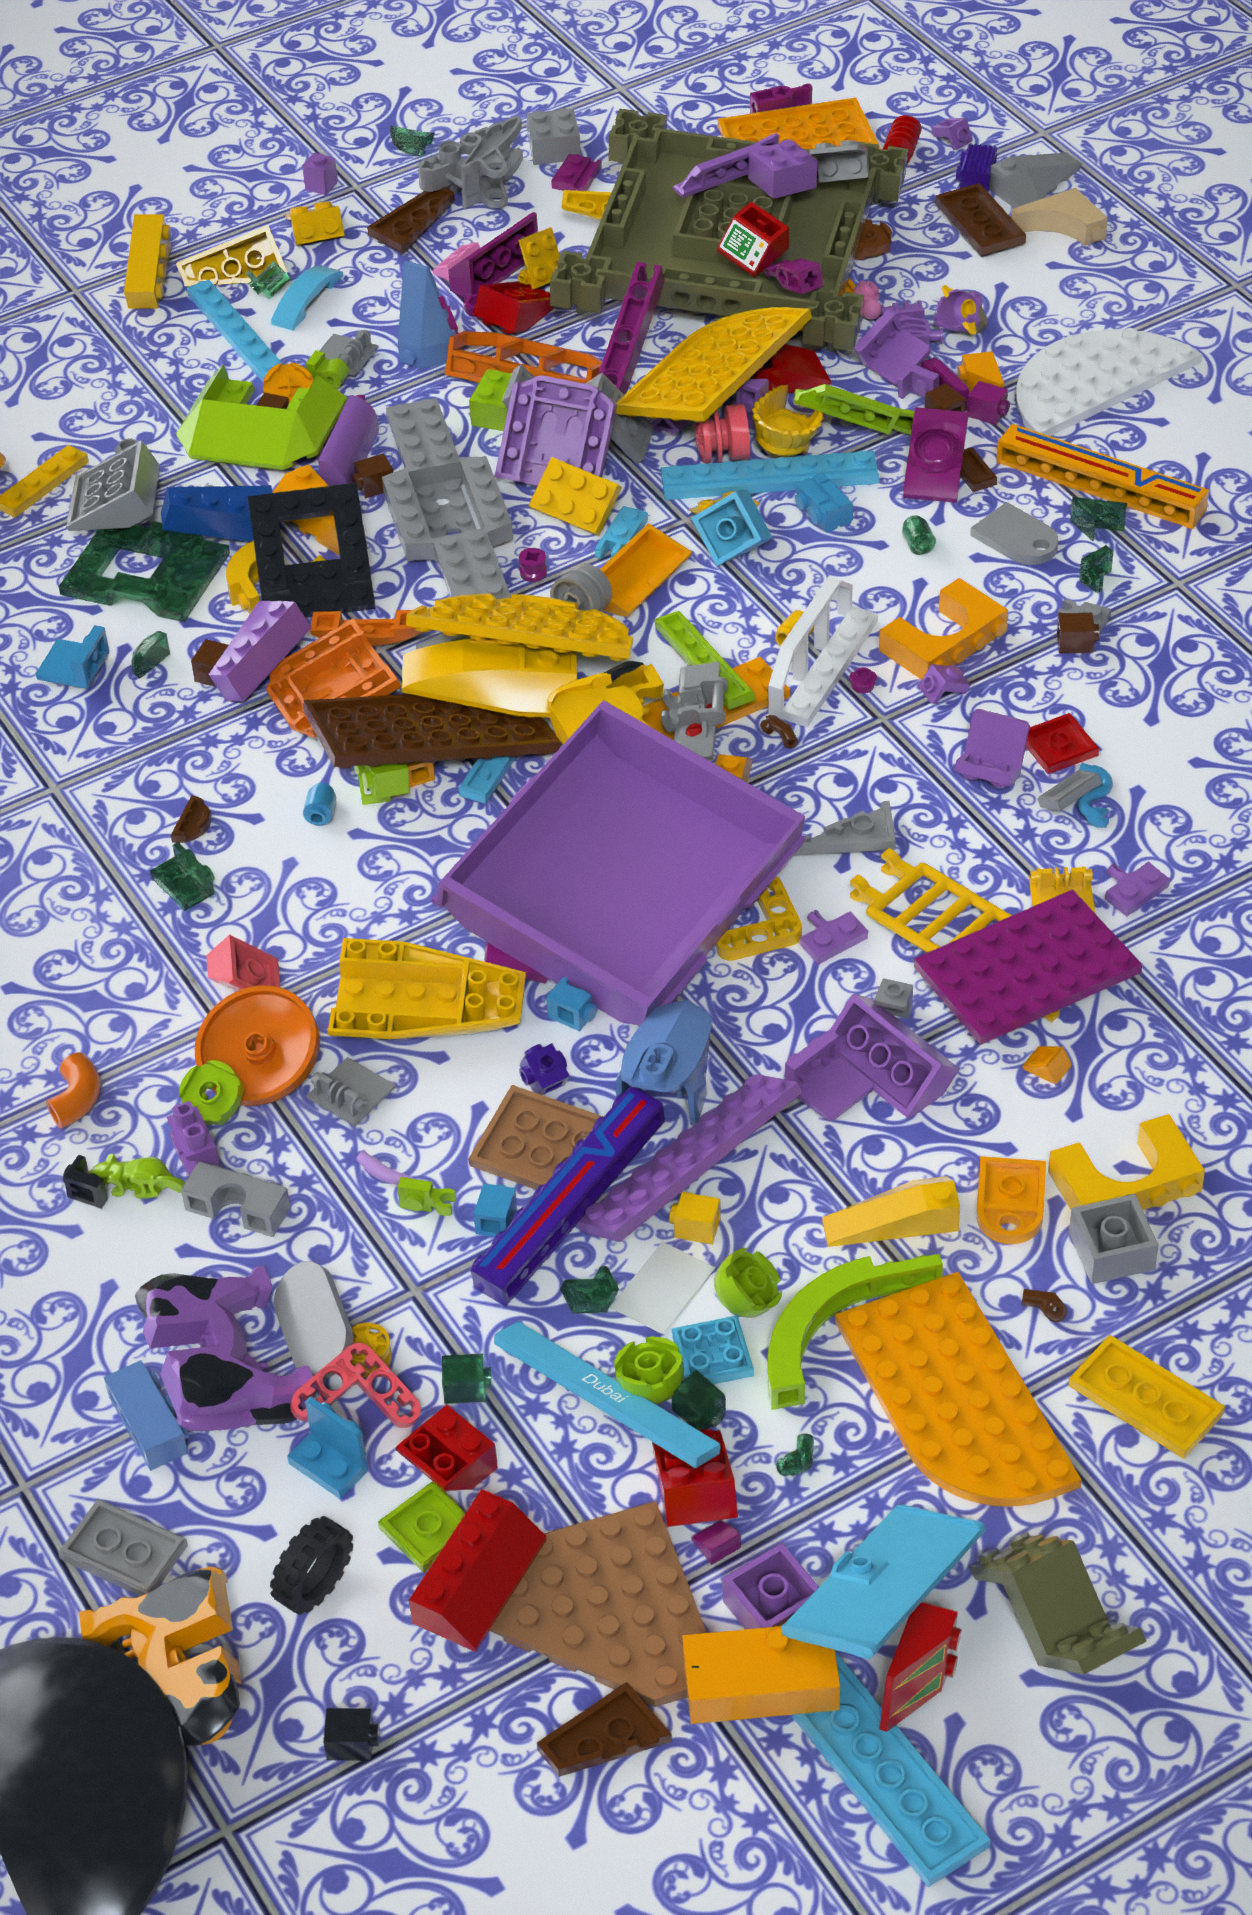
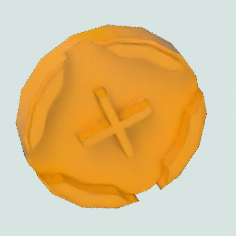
M297 363L277 364L268 370L264 377L263 393L286 396L290 403L298 388L309 389L313 382L312 374L305 367Z

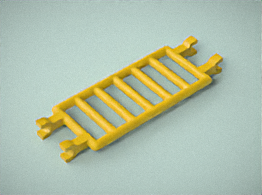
M890 848L881 854V859L886 861L881 866V872L887 875H895L900 880L884 894L871 887L868 881L859 874L850 880V885L855 888L850 892V898L857 902L863 901L868 904L866 914L870 918L927 953L940 947L930 941V939L969 905L976 907L984 913L949 943L985 928L994 919L1001 921L1012 916L924 862L919 863L915 867L901 860V857ZM922 876L936 883L896 918L882 911ZM946 890L959 897L957 901L920 933L906 926ZM1057 1010L1044 1016V1018L1052 1023L1060 1016V1011Z

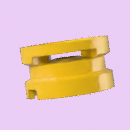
M360 1323L351 1327L353 1331V1344L363 1343L368 1345L389 1367L392 1361V1352L387 1331L375 1323ZM370 1329H374V1330H377V1331H379V1332H378V1333L370 1332ZM352 1354L351 1364L353 1366L360 1364L366 1370L364 1378H368L372 1371L378 1369L374 1365L369 1371L364 1365L366 1356L364 1354L360 1356Z

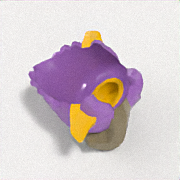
M947 285L942 286L941 290L944 296L938 302L937 313L933 319L935 321L934 324L940 328L944 327L945 329L948 328L958 332H969L971 335L982 332L987 327L988 319L982 308L983 300L981 294L977 291L964 292L958 289L953 290Z

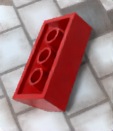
M481 1489L410 1597L409 1605L412 1624L476 1652L547 1540L546 1535L513 1502Z

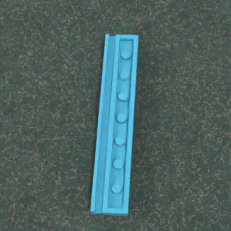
M874 451L661 467L665 500L722 496L726 492L748 490L749 494L797 490L799 481L807 478L812 479L813 476L824 473L837 487L879 484V473L877 471Z

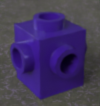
M553 1043L544 1047L541 1044H537L524 1052L525 1056L519 1065V1074L526 1086L530 1085L533 1092L545 1095L565 1086L570 1077L566 1069L567 1062L563 1053L560 1050L556 1051Z

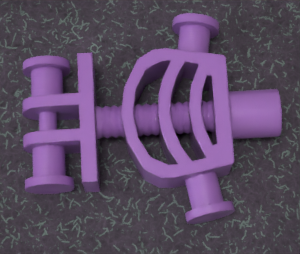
M917 300V303L913 304L905 301L903 302V307H898L897 302L887 307H884L883 304L881 305L880 317L889 310L896 315L903 329L929 345V347L930 341H940V344H943V328H940V331H930V324L924 319L925 310L921 300Z

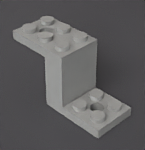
M522 364L514 368L502 399L507 409L513 383L524 382L533 378V375ZM603 372L584 383L595 386L615 403L624 396ZM615 413L610 438L621 448L626 456L637 464L644 460L654 426L644 416L628 417V415Z

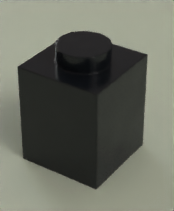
M327 1708L323 1737L326 1759L334 1761H372L373 1746H379L380 1724L374 1723L372 1710L367 1708Z

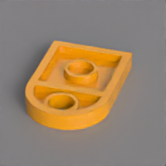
M980 1156L976 1219L980 1230L987 1237L1003 1244H1019L1032 1239L1038 1234L1043 1224L1046 1161ZM1011 1223L1018 1228L1008 1231L1003 1229L1001 1225Z

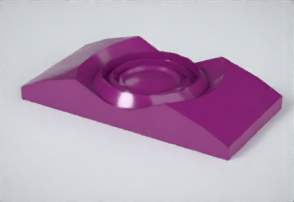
M915 408L903 498L957 503L969 412Z

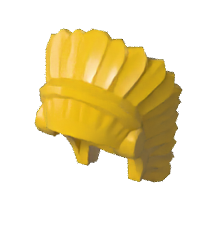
M781 385L773 388V391L765 393L764 397L759 398V402L754 403V408L752 409V419L756 428V441L772 458L795 457L800 453L807 454L810 448V440L816 435L824 419L825 413L816 410L807 418L805 414L802 415L785 409L788 385Z

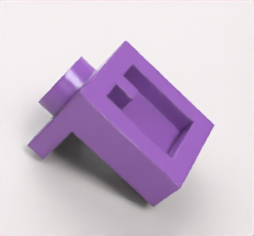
M947 118L931 127L933 137L949 139L953 150H958L973 141L967 118Z
M912 364L897 379L898 397L904 399L910 392L925 397V393L939 387V374Z

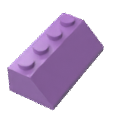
M852 994L830 1028L839 1035V1057L873 1082V1090L906 1118H912L943 1096L960 1070L959 1067L884 1007L876 1005L875 1000L869 997Z

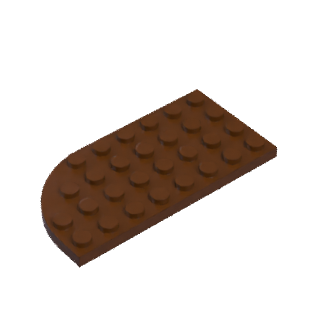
M412 694L304 700L303 711L333 766L343 769L361 765L377 767L381 764L390 763L405 765L409 762L420 761L434 763L438 760L450 759L463 761L466 758L491 759L495 756L547 755L548 753L557 752L560 749L561 743L552 728L542 717L528 718L525 716H515Z

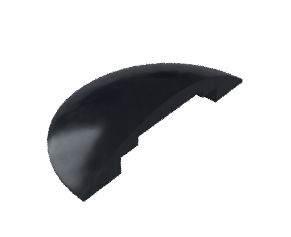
M52 1637L25 1641L0 1649V1854L26 1914L141 1915L168 1868L184 1818L187 1796L186 1751L181 1728L172 1705L161 1687L136 1662L119 1651L94 1641L79 1638Z

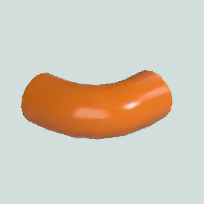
M82 1052L69 1055L61 1063L60 1073L69 1086L61 1094L46 1101L48 1111L60 1129L73 1124L86 1115L99 1098L101 1079L94 1064Z

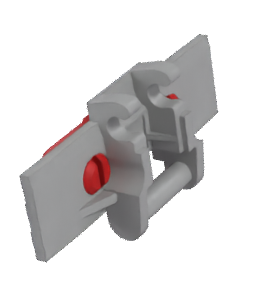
M720 662L680 668L678 697L672 696L670 689H664L663 700L669 709V712L663 710L661 713L663 726L667 732L675 731L674 741L709 761L713 760L716 725L722 724L726 718L723 705L724 692L728 689V681L720 676Z

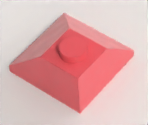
M230 934L206 955L208 978L234 991L260 985L280 987L278 958Z

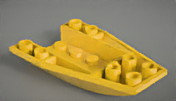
M490 638L485 640L463 639L439 643L403 655L401 692L515 716L550 718L551 711L548 707L547 699L555 689L577 680L576 651L560 653L550 647L534 649L527 647L526 644L517 642L501 644L497 639Z
M343 938L339 959L340 983L336 1007L331 1008L328 1026L329 1036L378 1039L457 1036L497 1030L521 1022L526 972L403 941Z

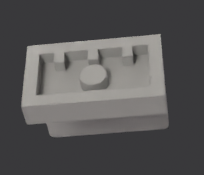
M856 140L841 141V146L837 147L836 145H831V143L816 144V149L809 150L810 155L817 157L819 183L870 178L868 147L860 145V142H856Z

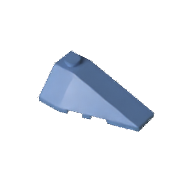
M405 261L403 265L398 329L400 363L421 369L445 364L449 336L455 335L456 332L450 329L447 321L449 317L448 312L441 307L438 299L440 293L430 268L409 261Z

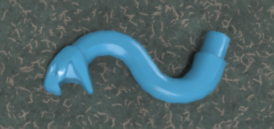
M1081 763L1079 770L1099 774L1102 783L1099 787L1092 789L1079 799V811L1092 826L1106 828L1109 824V818L1104 816L1108 814L1109 809L1093 808L1090 806V803L1110 793L1113 787L1111 775L1100 766Z

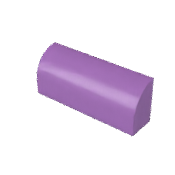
M354 395L349 396L318 460L320 477L328 486L353 483L351 477L355 473L353 462L367 458L379 433L378 418L375 410L368 402Z

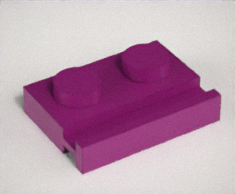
M568 154L551 180L552 189L587 191L602 169V161L598 159L597 162H594L589 157Z

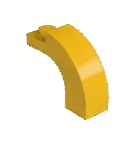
M254 540L241 547L231 557L226 568V580L231 605L239 604L241 609L247 610L249 615L260 601L259 594L254 587L259 581Z

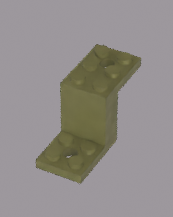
M1023 1533L1010 1539V1546L1000 1551L998 1548L988 1550L978 1556L979 1562L969 1566L975 1580L1004 1585L1038 1666L1084 1675L1147 1642L1141 1627L1125 1625L1123 1622H1109L1074 1540L1059 1539L1058 1536L1048 1538L1044 1537L1043 1534L1031 1536L1029 1533Z

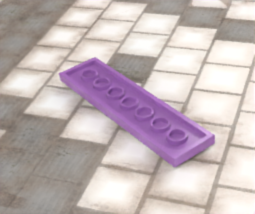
M756 1074L746 1079L742 1087L734 1093L725 1096L722 1100L723 1102L716 1108L704 1113L700 1117V1121L690 1129L682 1131L678 1138L668 1147L657 1151L653 1159L644 1166L635 1169L632 1172V1176L622 1184L613 1187L605 1198L589 1206L585 1211L586 1214L577 1223L580 1231L621 1242L802 1093L798 1082Z

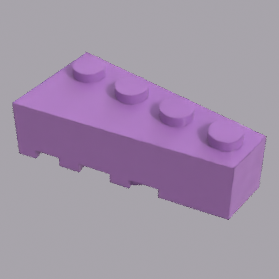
M259 601L209 673L210 678L226 701L244 702L311 629L310 624L296 602Z

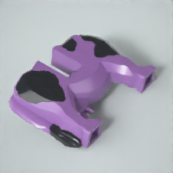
M264 1265L254 1267L250 1275L245 1278L229 1276L214 1279L178 1273L161 1274L142 1285L135 1294L137 1305L146 1318L143 1333L150 1349L200 1343V1348L168 1351L160 1374L177 1414L176 1422L188 1431L202 1432L228 1430L251 1425L285 1424L297 1419L291 1412L290 1404L294 1393L313 1377L309 1366L299 1367L287 1376H277L263 1372L268 1369V1364L264 1362L257 1363L254 1358L247 1354L245 1333L233 1316L241 1311L252 1310L254 1307L266 1308L272 1291V1283ZM301 1397L299 1409L303 1410L306 1408V1400Z

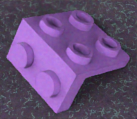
M889 310L876 320L872 328L853 347L863 365L896 387H898L897 379L902 372H905L912 364L919 366L931 353L929 345L903 329L896 315Z
M976 709L972 713L965 753L956 760L954 772L962 773L964 778L970 780H988L991 785L1000 788L1011 786L1020 777L1030 724L1018 718Z
M831 1029L820 1037H815L807 1047L799 1053L791 1055L785 1063V1080L798 1082L802 1093L797 1098L828 1121L837 1119L873 1090V1082L839 1057V1035Z

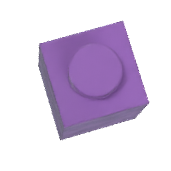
M313 153L302 165L305 190L327 195L338 183L334 157Z

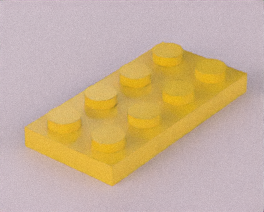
M1109 1335L1069 1378V1387L1183 1459L1205 1437L1224 1415L1225 1411L1223 1404L1112 1335Z

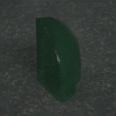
M390 126V135L394 145L400 151L407 154L424 155L426 153L424 151L426 145L433 142L435 134L433 132Z
M156 631L154 634L148 635L133 651L131 669L133 674L139 679L170 655L167 633Z

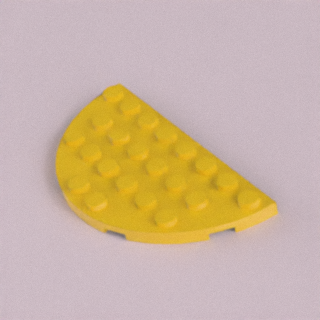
M491 593L460 595L435 600V605L430 608L421 605L406 616V626L415 627V630L420 632L437 630L442 631L447 636L463 634L470 635V638L474 640L497 639L501 644L517 642L526 644L527 647L534 649L550 647L560 653L577 651L587 657L609 656L614 661H625L630 659L632 655L633 637L628 635L629 629L619 620L597 609L579 610L577 603L555 598L523 594H511V598L495 599Z

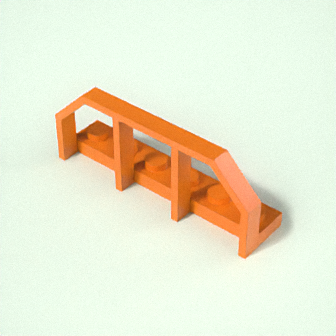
M463 331L449 336L445 375L480 382L487 369L513 373L514 368L521 364L504 359L519 353L539 356L538 367L522 364L533 377L543 375L586 383L598 376L602 361L592 354L506 334ZM465 345L497 347L495 357L457 348ZM565 362L586 367L587 376L585 379L547 369Z

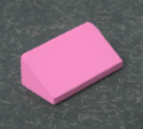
M473 242L461 245L433 269V274L449 280L448 270L481 248L479 243Z

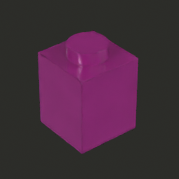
M978 381L968 395L967 412H969V417L997 425L1002 416L1007 415L1010 408V401L1007 400L1008 389Z

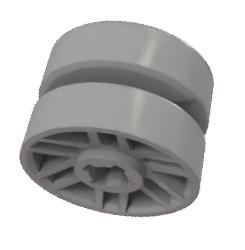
M583 563L576 565L554 582L551 587L550 598L577 603L579 610L597 609L602 611L611 601L612 589L609 580L600 569L591 564Z

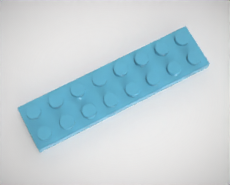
M835 1651L840 1681V1710L794 1714L791 1717L929 1888L990 1848L991 1840L897 1725L888 1732L880 1730L882 1707Z

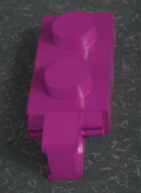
M933 357L921 363L922 368L939 374V386L946 383L966 398V411L968 395L970 394L967 385L937 358Z

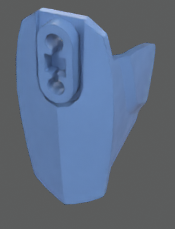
M689 1000L656 1007L642 1022L626 1047L622 1058L621 1070L616 1079V1098L618 1095L624 1094L630 1086L641 1088L642 1091H646V1089L658 1092L677 1090V1097H682V1095L688 1093L690 1124L695 1125L700 1119L707 1096L706 1072L712 1017Z

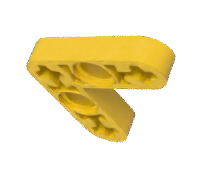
M776 877L768 886L769 890L773 891V896H770L768 889H766L757 900L766 921L727 930L716 943L717 955L721 959L734 961L793 946L800 942L802 922L779 877ZM780 906L786 910L782 913H774L770 909ZM755 935H764L767 937V939L758 942L752 940V937Z

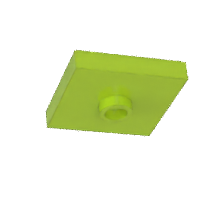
M432 1481L380 1519L378 1527L425 1573L435 1561L465 1515V1512Z

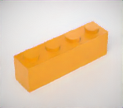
M307 464L285 473L273 493L325 487L328 485ZM334 515L291 521L299 527V531L305 535L312 534L316 537L318 543L339 555Z

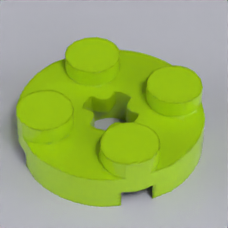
M211 1060L206 1061L208 1064H203L200 1067L196 1065L186 1073L179 1087V1097L182 1099V1103L190 1101L193 1107L197 1106L206 1125L215 1124L219 1126L227 1123L229 1117L238 1109L245 1085L230 1066L221 1061ZM214 1086H217L216 1095L207 1100L208 1096L205 1094V1091L207 1089L212 1090Z

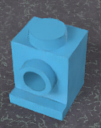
M563 977L547 996L548 1018L579 1032L587 1022L593 1021L597 1014L598 1006L592 1003V995L581 988L569 985L568 978Z

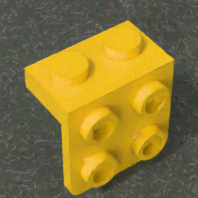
M332 202L315 203L314 209L309 210L307 206L290 208L291 213L285 214L286 219L291 220L295 245L345 236L339 206L332 205Z

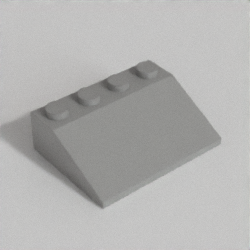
M142 440L75 476L66 523L68 531L130 528L137 523L143 524L152 517L160 464Z

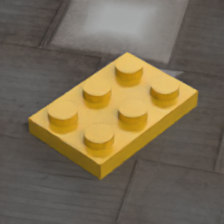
M551 457L528 506L591 534L600 536L622 487L617 483Z

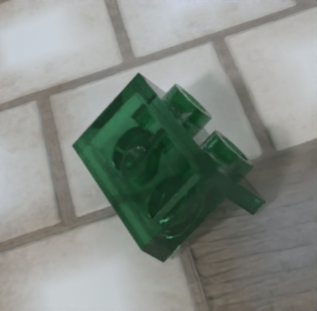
M177 842L172 845L174 857L150 870L151 879L184 911H187L215 894L213 887L215 878L207 865L203 866L190 849L186 850Z

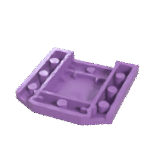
M543 375L533 377L524 382L513 383L494 477L538 486L551 457L602 477L617 404L598 388L589 384Z

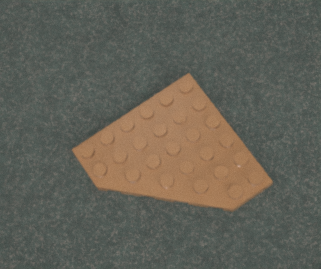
M654 1501L544 1533L547 1538L545 1544L491 1627L490 1632L502 1636L505 1642L527 1652L534 1650L549 1657L550 1662L573 1672L579 1670L593 1676L596 1682L614 1690L627 1682L639 1697L650 1706L658 1707L688 1698L682 1635L707 1633L657 1502Z

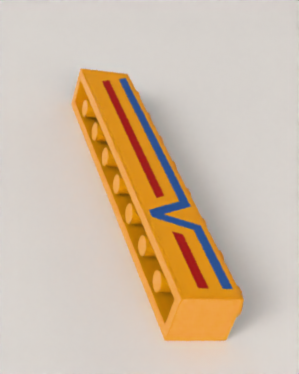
M1011 424L998 440L997 463L1181 526L1194 529L1207 511L1209 489L1015 424Z

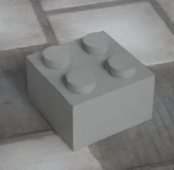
M561 108L546 112L536 111L526 114L528 142L533 165L564 162L568 154L581 155L580 134L574 108Z
M1135 1194L1071 1208L1069 1235L1091 1284L1156 1269L1159 1244Z

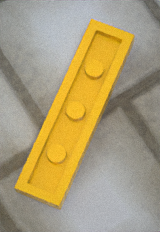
M68 444L1 494L0 511L16 518L89 463L88 454Z

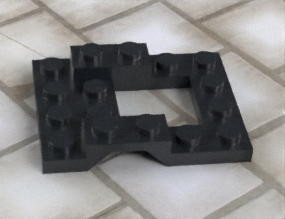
M357 482L248 496L262 601L296 602L305 618L313 617V612L341 611V613L375 609ZM334 515L340 558L285 565L279 522Z

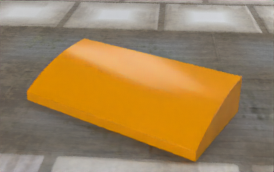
M648 523L600 568L609 580L612 589L611 601L603 610L615 615L629 617L692 555V551Z

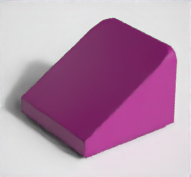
M722 1520L691 1537L693 1543L711 1565L741 1548V1535L739 1532Z

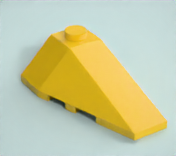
M563 190L561 207L563 210L600 221L612 192Z
M268 225L176 263L185 287L206 280H210L214 285L265 282L287 273L282 256Z
M947 1176L912 1180L822 1217L827 1247L959 1231L960 1203L954 1180Z

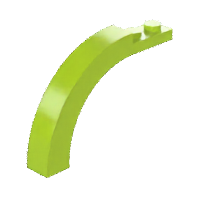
M940 1254L922 1255L914 1259L886 1262L878 1266L873 1265L871 1256L852 1260L821 1274L801 1289L780 1315L769 1343L767 1382L771 1410L805 1404V1381L801 1364L809 1342L824 1323L835 1314L856 1303L895 1294L942 1277L943 1263Z

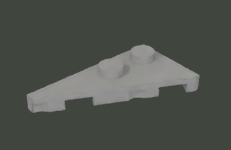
M890 800L881 802L879 809L868 814L860 811L851 818H844L824 827V833L813 838L805 835V843L794 856L887 850L888 848L895 850L896 839Z

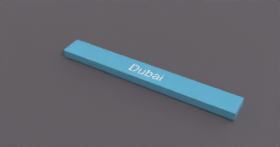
M518 1321L494 1335L495 1345L692 1467L697 1468L720 1454V1443L646 1398L626 1391L615 1379Z

